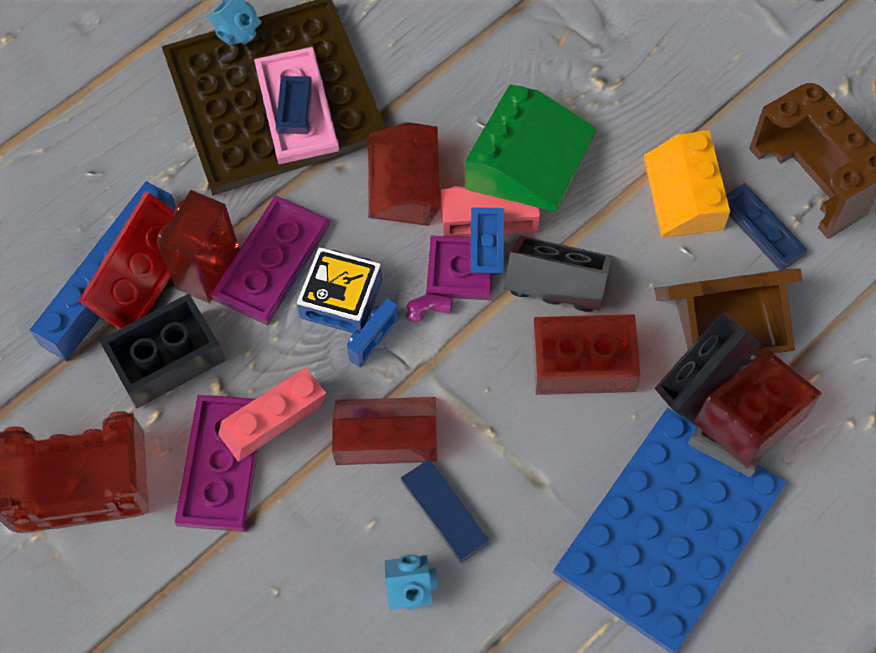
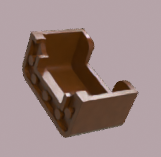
M815 83L802 84L763 107L749 150L758 160L763 158L764 155L776 156L780 164L793 157L829 197L820 207L821 211L825 213L824 219L820 221L818 226L823 235L829 239L864 218L870 212L876 200V144L828 92Z

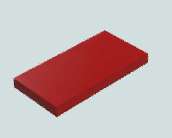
M150 192L144 193L78 302L118 329L148 315L198 229Z

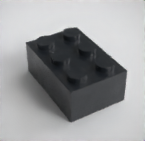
M190 293L99 340L136 408L149 403L226 361L220 344Z

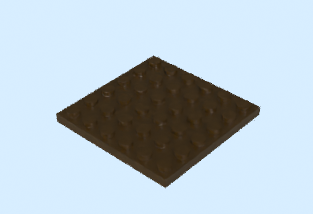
M312 0L258 17L262 23L255 29L256 35L246 44L236 43L229 45L222 41L214 30L161 46L212 196L389 140L388 132L333 0ZM313 47L339 151L278 164L254 59Z

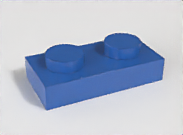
M471 207L470 273L503 274L504 208Z
M387 298L380 307L376 306L373 308L362 330H356L351 335L347 343L349 360L361 368L398 322L399 312L397 304Z

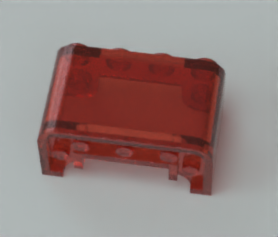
M124 411L110 413L108 418L102 421V430L89 429L80 435L55 434L51 435L48 439L37 441L23 427H8L4 429V432H0V522L10 531L32 533L133 518L149 512L145 435L133 413Z

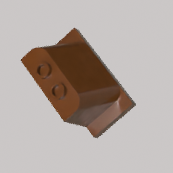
M801 268L654 288L656 301L676 300L687 349L695 343L717 316L723 312L761 344L757 349L756 357L751 363L768 361V354L795 351L786 284L802 281Z

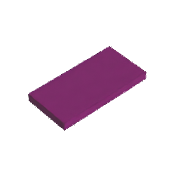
M275 195L212 291V300L268 326L331 225L330 219Z
M197 395L175 517V525L177 527L245 532L258 449L238 462L220 438L219 430L222 420L255 399Z

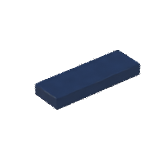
M745 183L726 195L730 209L729 216L779 270L786 269L806 255L807 249Z
M429 459L400 478L401 483L460 563L489 544L487 536Z

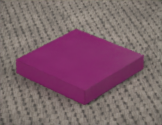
M431 235L426 294L454 299L491 300L492 274L470 273L471 237Z

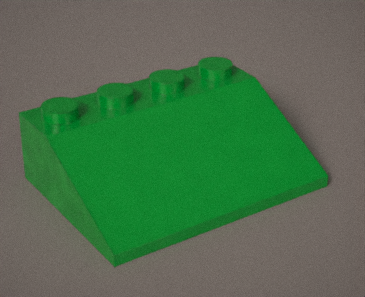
M509 84L465 160L466 190L557 212L596 134V127L539 90Z

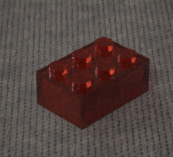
M190 190L186 198L179 201L173 218L168 226H164L160 230L157 238V245L176 289L186 294L190 293L191 296L210 304L212 301V291L240 250L226 204Z
M635 314L534 317L532 339L536 395L637 391L641 373Z
M768 349L707 397L694 423L748 469L808 417L822 392Z

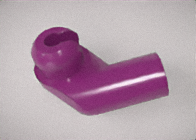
M433 294L422 295L408 302L406 317L409 321L421 322L424 318V312L429 310L450 314L453 298Z

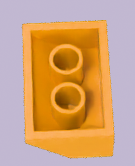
M710 130L678 134L644 154V164L661 238L724 230L730 209Z

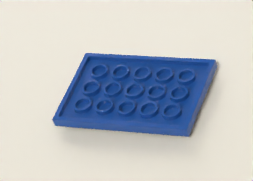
M667 407L554 568L553 573L669 653H677L786 482L760 465L757 466L752 477H749L688 445L697 426Z

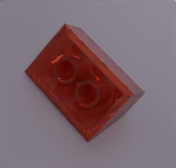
M406 122L369 134L368 218L429 226L440 209L438 127Z
M436 397L335 400L332 418V453L335 464L423 463L428 459L431 462H438Z

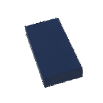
M281 76L276 118L277 134H308L312 77Z

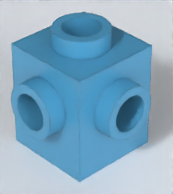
M223 0L207 16V19L216 28L215 32L218 37L229 45L236 43L246 44L256 35L255 29L262 23L256 16L257 13L254 7L244 0Z
M408 554L398 559L384 560L389 610L402 608L415 610L423 606L433 605L431 591L438 590L436 568H428L427 555Z

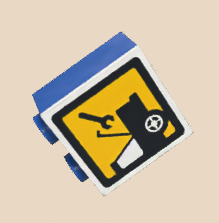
M319 247L297 301L300 318L354 333L356 330L361 331L367 323V318L382 283L381 264L367 258H358L337 250Z

